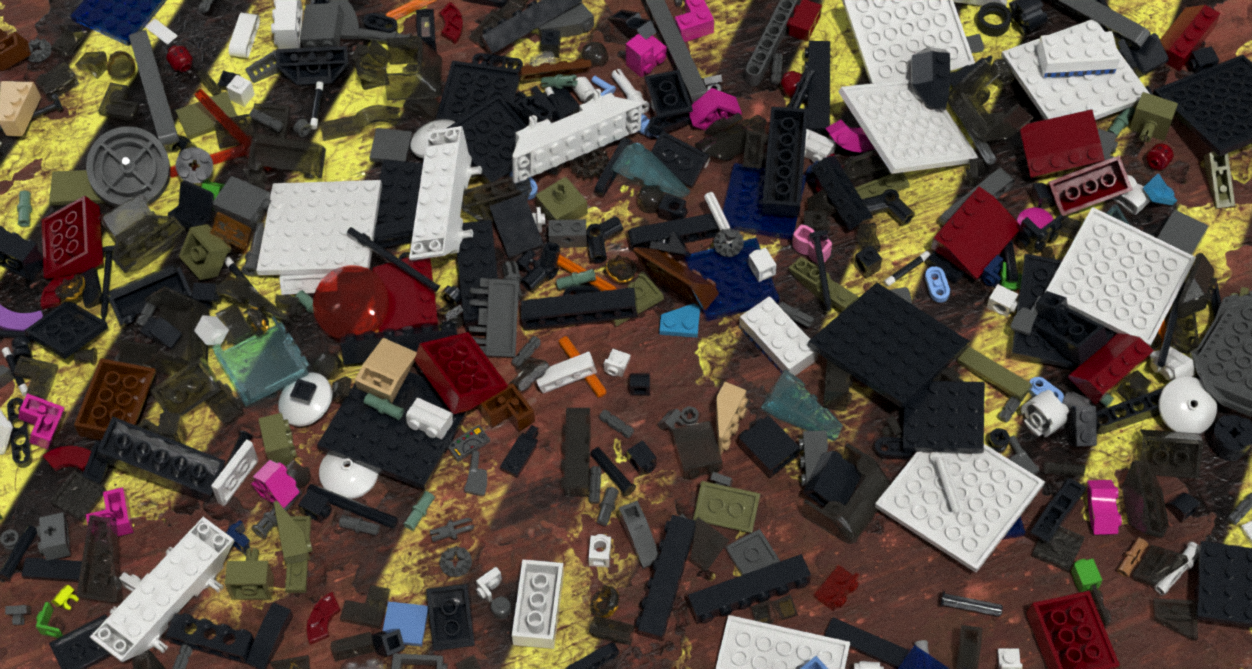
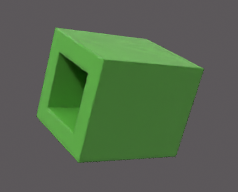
M1080 559L1075 562L1071 574L1079 593L1099 589L1102 578L1094 559Z

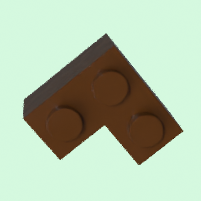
M0 29V70L4 71L30 56L31 52L28 41L14 31L8 35Z
M513 383L509 384L505 390L480 404L481 414L492 428L507 418L510 419L519 432L535 422L534 410Z

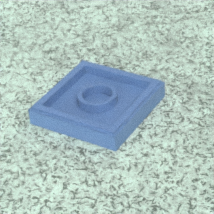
M388 601L383 631L400 629L404 645L422 647L429 613L428 606Z

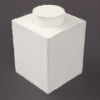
M236 75L226 87L230 100L243 107L255 95L252 82L239 75Z
M202 315L194 331L206 345L221 346L229 330L218 317Z

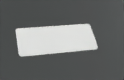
M156 19L145 26V28L166 44H169L177 37L175 33Z

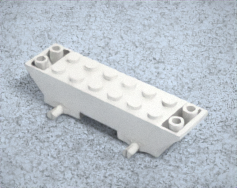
M594 89L593 98L587 103L580 105L578 113L554 123H551L548 119L537 122L536 116H530L529 126L516 132V148L513 153V182L517 183L526 180L531 176L540 174L545 170L573 160L580 155L589 153L594 149L641 130L642 103L614 97L612 93L601 96V90L596 89L595 91Z
M462 126L428 131L409 256L410 260L459 253L462 239L473 237L472 229L462 230L463 220L460 217L463 191L468 189L470 177L475 174H481L482 168L481 166L471 168L472 157L468 153Z
M202 517L174 548L169 547V550L167 549L166 557L118 608L114 606L110 610L111 615L90 638L121 662L135 656L141 658L153 646L161 651V653H164L168 646L161 642L160 638L168 628V623L173 619L174 614H177L193 596L197 597L203 589L210 586L218 593L220 589H223V585L215 579L217 574L224 568L223 563L234 539Z

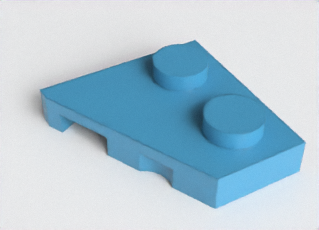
M1156 174L1143 187L1152 202L1173 205L1177 202L1174 191L1166 185L1159 174Z
M693 303L661 314L660 335L698 338L700 307Z

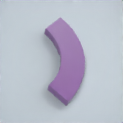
M0 304V328L3 330L24 331L43 317L41 311L17 313L4 308Z

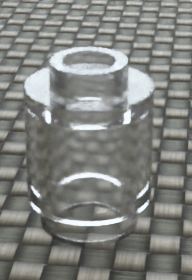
M544 51L531 57L529 65L540 66L542 63L556 64V58L552 51Z
M1069 391L1062 401L1070 412L1071 406H1093L1090 404V399Z

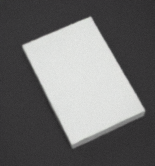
M247 439L211 485L218 504L222 506L227 504L259 461L253 443Z

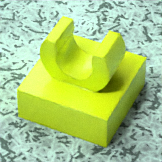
M66 585L51 602L56 607L62 605L64 609L70 610L71 607L67 604V600L72 599L74 602H77L79 599L76 595L71 594L74 589Z

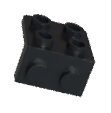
M1156 33L1151 34L1140 49L1130 46L1125 39L1118 42L1120 46L1118 51L1126 59L1128 65L1138 78L1169 61V57Z
M537 85L530 89L531 96L539 99L553 111V118L550 122L559 121L556 109L551 104L546 92L542 93ZM565 87L562 89L552 88L565 117L579 110L580 105Z
M183 180L180 183L179 204L168 213L167 219L188 229L206 224L210 225L214 194L209 190Z
M1060 214L1042 229L1026 217L1021 222L1015 241L1020 248L1025 249L1031 255L1035 252H1041L1048 242H1054L1059 237V230L1063 226L1064 216Z

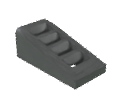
M274 50L245 69L253 83L281 72L277 68L276 63H273L276 62V51Z

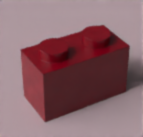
M802 0L799 5L797 4L794 9L793 18L790 17L787 23L789 28L788 35L808 42L821 18L822 5L809 0Z

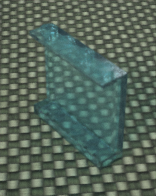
M272 317L275 326L269 328L264 335L259 333L225 351L222 350L219 344L212 347L217 361L245 406L297 381V379L309 375L306 368L309 364L305 356H300L301 351L297 344L293 345L294 341L291 335L285 333L286 329L283 323H278L275 317Z

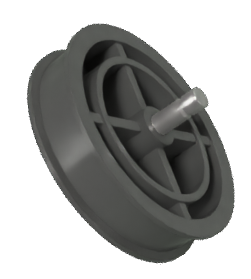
M119 127L104 133L94 142L87 156L86 171L94 192L101 200L115 208L133 210L150 205L163 194L170 179V162L163 144L153 134L137 127Z

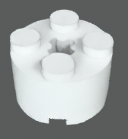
M1046 390L1026 402L1021 408L1022 415L1025 414L1026 419L1024 422L1034 434L1047 437L1066 423L1069 409L1055 397L1051 390Z

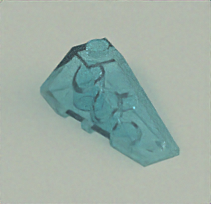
M640 143L626 146L612 167V170L632 180L634 177L644 180V184L648 186L658 185L660 190L680 198L690 194V190L651 151Z
M784 370L768 393L761 408L780 420L808 431H827V438L835 441L843 425L827 408H823L816 401L818 398L814 394L811 395L805 389L806 385L802 380Z

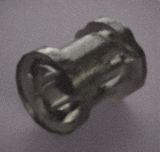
M80 348L74 353L75 364L91 363L95 365L98 359L97 349Z

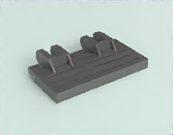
M480 278V286L489 288H470V292L473 294H488V300L472 299L470 300V305L488 306V308H479L478 325L487 326L472 325L469 326V331L487 332L486 338L473 337L477 344H486V346H479L486 356L515 357L519 280Z

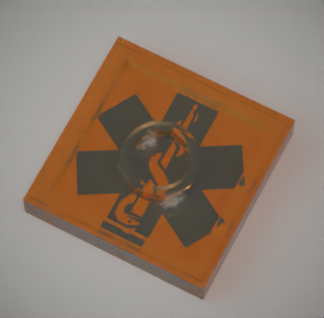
M217 212L210 233L244 250L247 246L251 228Z

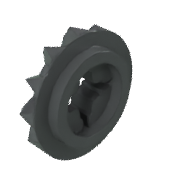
M38 37L36 40L30 39L28 44L31 55L26 57V59L31 62H41L47 59L52 51L50 42H47L45 38L42 40Z
M730 227L716 233L714 247L720 255L732 257L742 250L744 240L738 230ZM726 236L730 240L733 239L732 248L730 247V245H728V243L724 244L726 242Z
M455 546L447 548L441 554L439 563L441 570L446 575L459 577L470 570L472 558L470 552L464 547ZM455 555H457L458 560H461L457 562L456 568L453 562L450 561L454 560Z

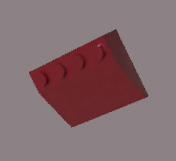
M1093 109L1019 126L1031 180L1089 167L1105 161Z
M978 186L934 236L931 248L977 280L982 275L986 266L996 255L1001 253L1018 233L1020 224L993 195Z
M83 196L42 219L44 278L48 279L82 273L92 267L95 268L103 264L100 206L88 197Z
M408 257L401 259L433 281L431 258L410 260ZM391 262L372 268L378 332H383L384 329L389 328L400 330L405 326L416 328L421 327L423 324L438 325L435 292Z
M469 332L419 344L414 360L453 414L471 410L508 387V384Z
M1090 591L1034 602L1026 612L1048 669H1116L1120 666Z

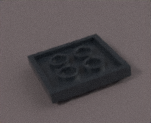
M63 302L24 331L27 337L66 359L105 331L108 325L106 321L75 303Z

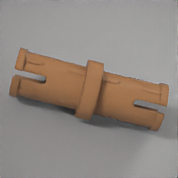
M1136 538L1130 551L1125 553V559L1117 569L1121 576L1129 577L1135 565L1141 561L1140 557L1148 546L1144 539Z

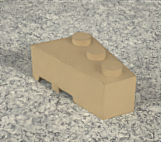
M1 81L0 125L6 136H23L41 99L34 82Z

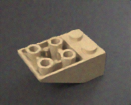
M383 338L361 367L355 379L357 389L367 393L370 392L383 400L386 398L390 403H393L415 361L417 352Z
M724 382L716 400L719 456L722 455L724 450H728L731 444L730 437L732 434L735 435L739 428L738 422L740 418L744 419L747 413L746 405L748 399L746 398V390Z

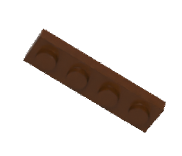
M583 58L577 59L574 62L542 63L540 66L525 65L520 69L518 77L519 81L543 77H555L559 74L565 76L588 73L592 65L591 60Z

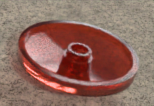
M358 265L342 266L328 273L317 286L313 298V311L318 324L329 335L340 340L341 337L349 333L361 335L366 331H376L384 322L389 309V294L384 282L370 269Z

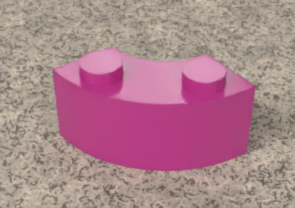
M839 120L825 128L834 141L846 150L867 152L875 149L861 127L851 128L842 120Z
M1087 480L1088 511L1094 535L1118 534V527L1122 525L1121 514H1118L1116 499H1118L1119 495L1118 488L1114 486L1112 480Z

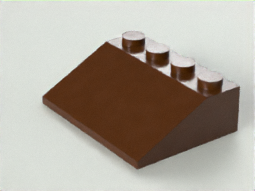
M639 247L633 249L650 277L706 311L718 296L719 292L714 281L709 278H702V275L695 269L689 270L682 261L676 262L669 253H662L657 249Z
M100 358L74 423L78 435L102 440L112 417L136 425L156 369Z

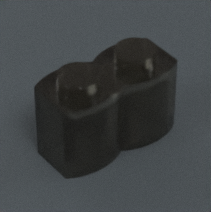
M236 303L215 314L229 330L225 337L227 344L232 343L235 348L255 337L249 323Z

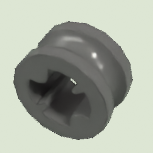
M301 119L296 122L293 130L300 137H304L310 133L312 126L305 119Z
M685 407L681 412V419L684 425H696L699 417L698 410L694 407ZM688 414H693L691 419H687Z
M11 529L4 531L0 540L6 549L12 550L20 536L15 530ZM8 538H11V539L14 538V539H15L13 542H12V541H9V542L7 541Z

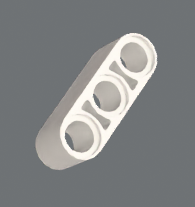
M240 13L229 44L230 56L249 57L260 24L259 15Z

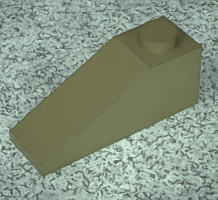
M1215 152L1204 155L1206 176L1215 207L1235 206L1228 153L1220 157Z
M275 501L274 507L285 563L291 564L309 560V552H313L311 541L306 540L304 532L281 504Z

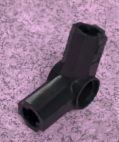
M887 189L881 195L862 199L871 214L883 211L891 213L902 225L908 224L915 216V213L899 198L898 192L894 189Z
M614 216L600 224L588 226L586 232L591 262L598 264L607 260L604 240L623 231V226L618 217Z
M546 243L542 255L536 261L534 268L521 279V283L527 291L534 292L546 280H552L557 275L559 267L556 264L560 254V246L557 243Z

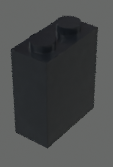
M769 415L764 419L760 418L751 429H746L739 435L738 447L769 479L799 457L800 447Z
M834 450L821 455L803 493L831 515L843 513L863 473L854 464L842 458L840 453Z

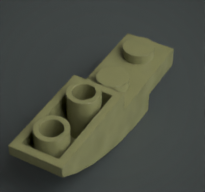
M801 256L789 267V271L812 294L824 302L819 268ZM826 272L832 304L830 307L833 309L836 306L844 311L853 302L858 300V296L831 280L829 273Z

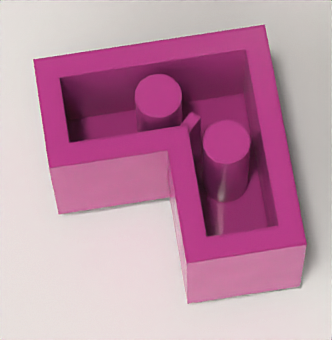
M685 0V14L675 17V23L684 42L714 33V18L705 0Z
M637 34L626 43V66L640 77L650 73L656 65L663 63L666 59V46L653 35L645 39L640 34Z
M714 88L708 90L701 98L692 104L693 112L689 113L693 126L703 130H707L717 120L731 124L742 115L736 97Z
M27 393L19 410L18 419L35 425L29 443L49 449L63 417L65 407Z
M269 460L253 476L255 480L251 485L259 496L273 504L275 501H278L283 508L299 493L295 486L297 484L296 481L286 473L287 468L280 462L275 463Z
M123 487L103 492L106 510L86 514L88 532L94 542L134 533L129 501Z

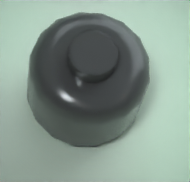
M499 596L491 602V612L495 618L504 619L510 615L511 604L506 597Z

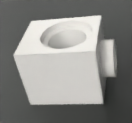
M766 248L755 250L749 254L748 265L759 282L776 275V263Z
M997 284L989 298L987 308L1008 318L1011 312L1014 313L1017 309L1018 294Z
M603 534L591 536L589 566L609 567L611 537ZM600 547L605 549L602 552L596 551Z

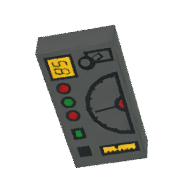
M478 425L452 441L448 450L455 460L459 462L472 454V451H477L488 444L490 438L481 426Z

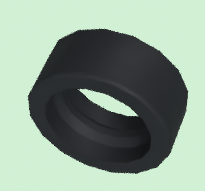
M991 2L980 8L977 15V27L983 34L992 37L1001 36L1010 27L1011 12L1005 5ZM989 14H995L1003 18L1004 22L999 25H992L986 22L984 17Z

